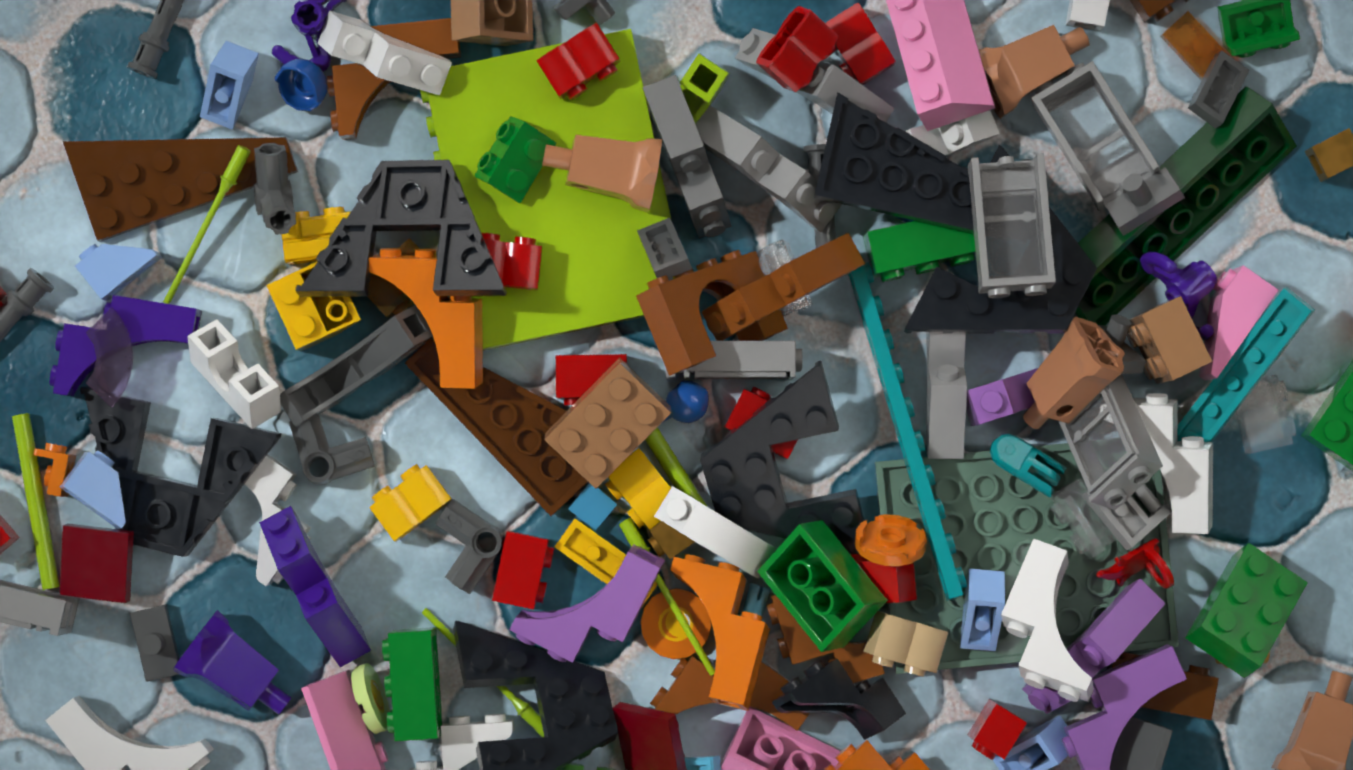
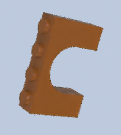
M740 250L733 251L720 257L721 263H718L716 258L710 259L697 265L698 271L688 270L673 276V280L670 281L667 275L661 276L647 283L648 290L636 295L669 376L716 357L700 316L699 299L701 292H707L720 301L739 288L766 276L756 251L744 255L741 254ZM778 310L736 333L739 341H763L787 330L788 327L781 310Z

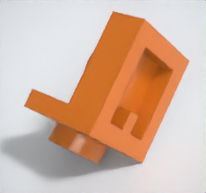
M46 443L45 449H34L33 455L53 459V464L47 466L44 476V485L48 486L47 494L69 496L67 492L60 488L62 482L74 468L76 455L66 453L67 446Z

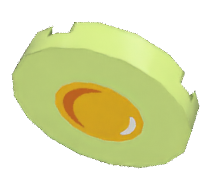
M369 663L359 665L351 673V682L355 701L358 705L362 704L366 712L362 714V719L368 729L374 734L387 731V712H390L383 685L378 674Z

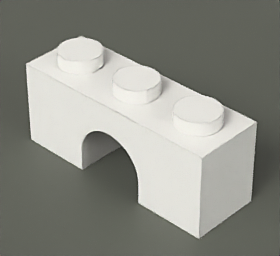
M218 319L188 335L191 363L251 429L281 412L279 385L259 364L248 369L239 353L238 341Z

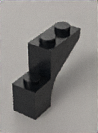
M838 659L825 665L822 660L812 664L803 671L806 675L804 679L800 680L799 677H796L780 688L783 694L772 701L780 713L838 714L847 719L858 730L864 740L886 730L906 714L884 678L871 684L866 679L855 686Z

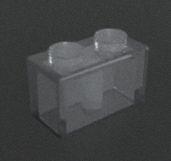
M1277 375L1263 377L1236 411L1245 454L1293 444L1292 436H1296V427L1293 417L1286 414L1284 402L1288 401L1287 389L1284 381H1279Z

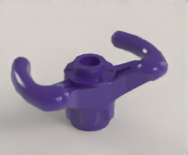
M307 0L303 2L298 1L294 5L295 9L294 14L291 16V21L296 29L306 37L313 56L310 61L318 65L323 72L331 64V55L319 44V47L316 48L313 38H317L316 41L318 43L329 10L334 11V8L347 0ZM275 45L272 48V55L283 65L291 60L299 59L290 54L281 45Z
M1150 251L1143 254L1140 258L1145 272L1152 274L1166 285L1165 296L1168 301L1180 296L1182 297L1192 320L1199 301L1209 294L1218 282L1213 269L1202 260L1192 262L1185 268L1179 269L1173 260L1159 252ZM1205 324L1202 327L1196 326L1202 340L1209 339L1214 333L1213 326Z

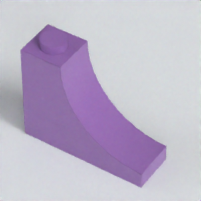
M1038 368L967 390L966 412L971 426L980 425L1030 408L1035 400L1026 383Z

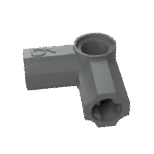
M264 143L254 148L257 183L254 184L257 215H262L266 228L273 230L275 235L286 234L296 224L290 180H288L287 153L284 145Z
M319 415L295 427L292 421H289L303 472L313 484L326 485L332 480L375 467L366 437L329 448ZM317 459H323L329 463V470L322 477H315L310 473L311 464Z
M452 499L435 524L465 544L466 547L445 578L459 589L471 594L496 556L503 550L505 536L500 528L489 524L461 503ZM483 532H490L496 537L497 545L493 551H486L481 548L479 538Z

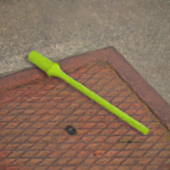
M238 145L224 174L220 176L219 192L163 301L164 303L170 304L225 194L233 185L237 184L236 180L251 152L248 148Z
M631 518L619 524L631 547L635 544L650 552L651 548L646 545ZM658 574L655 582L709 675H714V667L660 574Z
M425 608L422 614L456 646L454 635ZM496 686L513 703L518 712L517 715H520L541 737H544L540 715L529 705L530 702L527 703L519 699L506 686Z

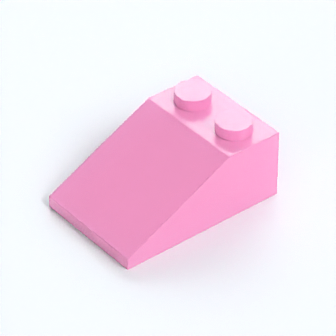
M1244 265L1233 270L1230 268L1227 272L1223 271L1217 278L1218 282L1213 288L1216 292L1210 299L1207 324L1213 326L1214 333L1209 339L1204 340V345L1213 362L1200 367L1199 377L1203 380L1218 378L1279 291Z

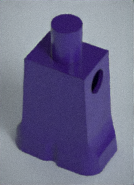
M218 610L198 633L173 668V671L184 677H193L203 681L248 711L258 699L279 715L292 698L271 683L279 669L232 630L228 620Z

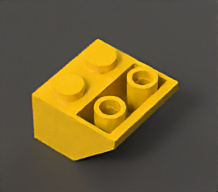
M317 262L266 285L294 347L298 351H304L332 338L361 321L351 297H300L295 291L297 285L302 286Z

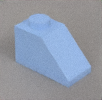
M225 41L210 64L200 113L201 118L233 130L252 84L259 53Z
M94 244L80 254L79 258L81 261L75 267L100 299L109 301L112 295L119 293L163 257L153 249L101 244L98 247Z
M98 450L94 455L89 451L85 452L62 482L60 488L112 526L121 529L126 520L119 474L111 468L114 462Z
M969 568L966 582L967 587L964 593L960 648L996 651L1002 622L1001 613L1005 606V572Z
M1059 715L1039 725L1015 742L1005 760L996 755L993 759L999 770H1048L1060 764L1068 756L1062 742V738L1067 737L1064 731V727L1067 724Z

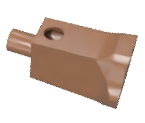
M1052 25L1002 47L979 49L995 105L994 111L1000 119L1013 111L1023 97L1034 92L1043 84L1053 81L1075 66L1070 55L1090 45L1089 39L1082 27H1078L1060 37L1055 26Z
M576 135L573 140L572 149L546 144L542 166L568 170L565 184L567 186L622 199L633 208L648 213L658 175L662 139L648 138L639 142H629Z
M1074 317L1062 339L1026 383L1035 402L1023 414L1024 421L1034 429H1040L1049 418L1069 424L1108 384L1123 372L1122 358L1125 352L1095 322Z
M1332 671L1325 694L1308 691L1288 744L1276 756L1271 767L1272 769L1346 770V760L1353 737V704L1347 703L1345 700L1353 677Z

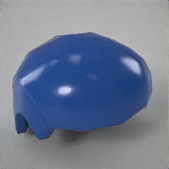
M299 58L287 62L281 67L274 78L278 83L279 93L285 103L298 111L311 112L323 102L328 92L327 78L318 65L307 59Z

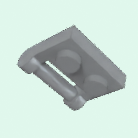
M1143 484L1134 494L1151 513L1149 517L1132 496L1123 505L1113 510L1091 503L1088 499L1090 497L1089 491L1086 490L1081 496L1126 551L1133 548L1172 512L1166 503H1160L1146 484Z

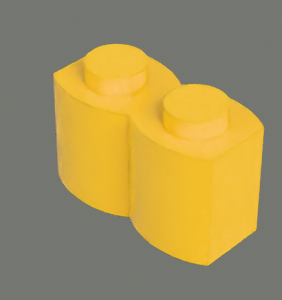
M638 448L608 476L610 480L605 483V486L617 501L622 497L625 498L632 507L627 513L639 528L646 525L650 530L661 522V520L654 516L671 487L641 449Z
M418 464L412 466L400 476L403 480L401 484L394 489L387 485L372 496L375 503L369 508L394 542L406 536L452 500L451 496L427 465L422 468Z

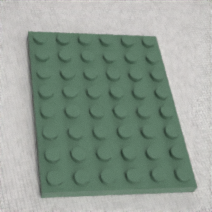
M1121 438L1092 441L1105 472L1127 453ZM1068 443L1034 446L1067 467L1064 474H1058L1061 477L1058 485H1050L1054 489L1050 498L997 466L991 458L990 451L964 453V459H928V457H922L924 466L930 464L936 482V485L931 486L934 499L940 498L946 515V519L941 520L945 534L951 533L956 553L951 554L955 568H962L966 582L969 568L1005 572L1006 604L1033 539L1067 550L1069 564L1059 588L1056 604V625L1065 648L1070 646L1102 614L1126 586L1138 579H1141L1166 604L1124 652L1157 649L1166 644L1179 647L1173 586L1168 589L1161 587L1145 568L1129 577L1122 587L1119 586L1116 580H1107L1096 576L1099 570L1114 565L1116 563L1114 558L1123 556L1154 538L1159 539L1160 542L1157 544L1160 548L1159 555L1171 571L1166 518L1133 548L1126 551L1081 496L1088 489ZM904 459L874 462L879 514L899 515L910 518L917 523V528L925 530ZM1159 469L1145 484L1160 503L1164 504L1162 475ZM1133 493L1131 496L1149 517L1151 513ZM927 538L926 552L921 559L914 562L917 600L888 603L889 614L948 632L937 670L1020 662L1031 636L1027 635L1026 638H1020L1009 633L1006 630L1007 627L1003 626V621L1001 622L996 651L960 648L965 588L962 589V597L946 601ZM1155 565L1156 571L1158 572V574H1159V575L1161 576V578L1163 579V576H1162L1160 570H1159L1158 567ZM894 661L896 674L908 673L903 671L905 664Z

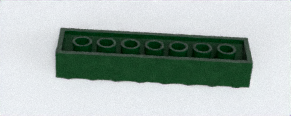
M1245 86L1237 94L1223 124L1214 128L1206 122L1203 127L1160 166V170L1166 167L1183 193L1184 199L1124 236L1111 215L1108 214L1078 242L1095 264L1097 270L1073 318H1082L1095 322L1097 325L1109 323L1112 315H1117L1156 279V277L1148 274L1143 269L1140 262L1143 254L1150 251L1159 252L1175 261L1297 147L1271 102Z

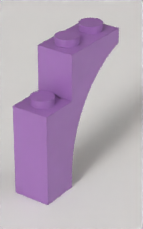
M633 544L616 575L595 595L583 602L560 610H521L515 617L509 630L516 633V637L523 643L532 646L537 644L547 649V653L552 658L562 662L568 660L573 663L580 653L592 627L598 629L597 633L609 641L615 642L619 640L623 642L629 634L665 560Z
M1138 579L1126 586L1102 614L1066 650L1078 666L1093 678L1102 668L1117 660L1166 603L1141 579ZM1026 684L1022 688L1028 695L1030 703L1046 714L1070 702V700L1061 697L1057 690L1046 686L1044 689H1038Z
M1166 644L1096 674L1092 678L1094 690L1090 699L1094 707L1098 708L1101 706L1102 711L1064 727L1067 737L1062 738L1070 759L1076 756L1081 770H1110L1115 745L1130 718L1149 699L1187 679L1173 646Z

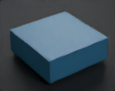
M589 483L568 509L591 529L596 531L618 504L599 488L595 489Z

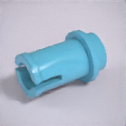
M750 583L742 611L755 613L763 617L771 589Z

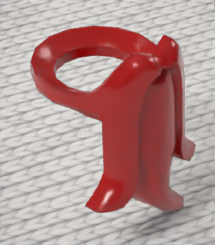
M1157 538L1147 541L1123 556L1114 558L1116 562L1114 565L1099 570L1096 575L1098 578L1116 580L1119 586L1122 587L1129 577L1145 568L1161 587L1168 589L1174 586L1173 575L1166 562L1159 555L1160 548L1157 544L1160 541ZM1155 565H1156V566L1158 567V569L1160 570V572H1161V574H1162V576H1163V579L1161 578V576H1160V575L1158 574V572L1156 571Z

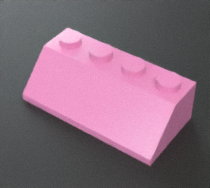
M886 0L917 115L927 131L994 109L995 105L965 1Z
M349 669L301 688L331 770H386L384 763L388 761L385 747L382 741L376 743L373 733L362 719V714L366 712L362 704L358 705L355 701Z
M750 706L749 711L745 712L723 757L721 770H823L830 764L835 767L839 763L835 757L841 751L799 730L796 731L791 726Z

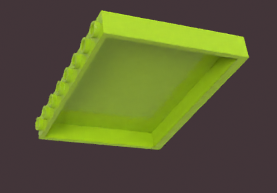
M631 29L604 34L621 61L616 65L618 71L601 82L597 77L585 84L588 90L573 100H569L567 96L560 100L536 61L563 43L451 66L440 95L420 90L423 103L429 102L432 116L426 117L430 138L437 137L439 150L433 151L434 160H450L481 233L501 235L500 241L514 243L515 237L536 239L535 245L542 246L543 248L538 290L505 287L506 296H472V298L482 299L483 351L645 317L636 295L648 290L647 283L656 279V275L637 230L667 218L671 219L660 163L651 207L648 213L633 208L622 199L565 185L568 170L543 166L521 203L515 202L475 177L480 158L491 149L496 140L497 130L511 116L525 121L557 142L555 146L572 149L573 140L576 135L629 142H639L648 138L654 139Z

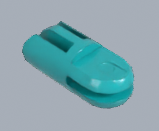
M1012 434L1001 435L991 444V458L997 466L1045 496L1051 497L1054 489L1050 485H1058L1061 479L1058 474H1064L1067 469L1066 466Z

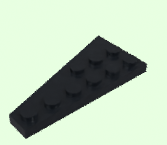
M837 92L814 198L974 234L968 168H962L947 159L946 155L900 128L889 125L879 119L873 112L862 109L850 102L849 98ZM1017 197L982 199L984 217L1022 215L1024 212L1033 214L1034 207ZM1031 222L984 223L985 236L1025 245Z

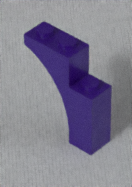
M112 295V301L106 303L103 314V322L108 323L107 330L64 323V329L58 331L55 344L56 351H60L58 365L52 366L49 380L50 386H54L53 393L74 397L81 383L99 364L127 348L152 342L188 344V335L199 330L202 310Z
M289 506L259 522L276 567L295 593L305 620L341 668L372 651L362 626L332 582L293 508Z

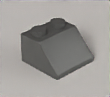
M1132 716L1117 740L1112 754L1110 770H1161L1173 731L1162 725Z

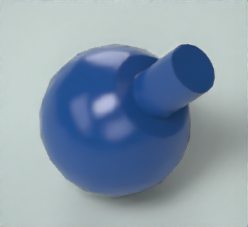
M690 380L680 382L667 394L666 402L671 406V414L663 422L673 418L681 423L689 424L701 419L708 409V391L700 384Z

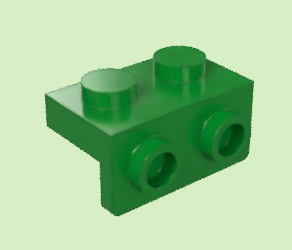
M1242 0L1217 7L1223 47L1232 56L1239 58L1250 57L1256 54L1257 50L1269 47L1271 49H1282L1288 47L1291 42L1300 40L1299 31L1294 27L1290 0Z
M511 116L497 130L496 140L491 149L480 158L475 177L515 202L521 203L543 167L542 163L546 144L555 146L557 142L525 121Z

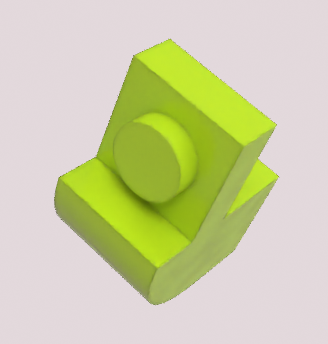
M698 53L679 83L695 124L711 103L714 102L730 75V72L701 53Z

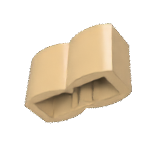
M877 611L873 618L864 652L874 655L872 659L874 663L893 668L895 661L905 664L903 671L924 677L926 671L937 673L948 632Z

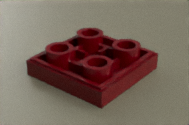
M69 523L63 525L60 595L119 603L129 602L131 599L134 531Z
M619 702L613 707L625 769L687 770L676 714Z

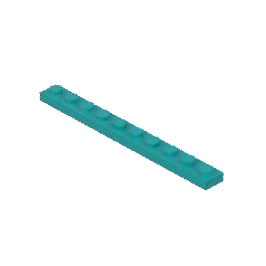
M865 262L863 266L852 271L848 276L946 601L954 600L963 596L962 589L967 587L965 576L961 567L955 568L951 554L956 553L955 543L951 533L945 534L941 520L946 519L945 510L941 499H934L931 486L936 485L934 474L930 464L924 466L920 452L925 451L924 441L920 430L914 431L910 418L915 417L914 408L910 397H903L900 384L905 383L900 363L893 364L890 350L895 349L890 330H883L879 318L884 316L882 302L879 295L873 297L869 283L874 282V277L869 262Z

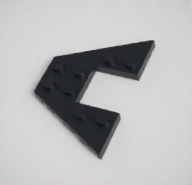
M999 145L990 163H996L1000 157L1009 156V154ZM1033 195L1015 196L1034 207ZM1049 207L1056 282L1051 289H1047L1046 294L1027 296L1023 290L1010 291V296L989 298L988 293H979L978 286L936 267L904 332H967L968 334H994V332L1033 334L1035 332H1046L1048 334H1064L1097 267ZM1031 220L1028 234L1030 243L1013 275L1041 274L1036 220Z
M450 160L381 161L372 174L371 182L364 186L357 196L358 203L347 218L343 217L329 238L328 247L320 251L316 257V265L302 286L297 285L295 290L300 297L368 296L371 278L369 257L374 256L377 231H440L433 291L436 296H506L507 294Z
M822 361L816 362L815 366L796 382L787 385L782 393L767 401L753 413L752 417L738 428H733L718 444H713L703 452L700 462L715 512L743 529L786 539L799 524L823 520L849 554H859L855 547L856 529L865 519L857 489L787 503L771 446L839 430V423Z
M81 387L80 389L81 394L85 396L91 420L89 428L91 434L96 439L95 451L98 450L114 462L111 468L119 474L126 523L118 530L134 531L133 545L181 557L190 555L281 438L282 434L257 427L251 429L248 425L211 418L198 484L196 486L138 471L151 402L90 387Z
M461 621L454 622L453 633L464 688L534 684L544 737L478 742L476 753L480 770H561L577 759L580 761L589 756L595 748L604 747L616 740L618 729L604 671L575 661L573 663L568 660L566 662L558 661L552 658L547 651Z

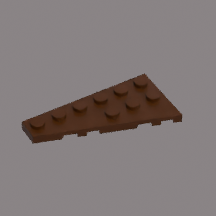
M286 137L63 141L91 225L99 242L214 202L220 189V176L224 174L238 145L248 148L251 152L236 180L237 184L228 190L224 198L254 188V184L257 183L254 148L264 143L284 145L287 153L288 176L299 172Z
M429 339L405 362L409 369L551 517L588 482L544 440L545 433L560 419L566 410L483 367V383L475 389L440 388L439 358L435 341Z

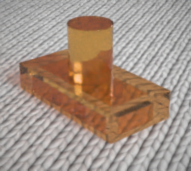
M1189 11L1160 36L1201 81L1214 55L1221 50L1227 53Z

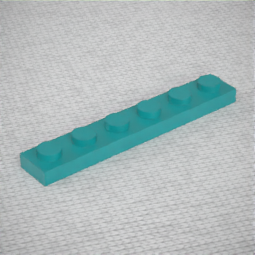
M1288 287L1283 288L1243 340L1218 378L1211 381L1177 425V441H1182L1183 437L1195 436L1204 438V442H1213L1315 309Z

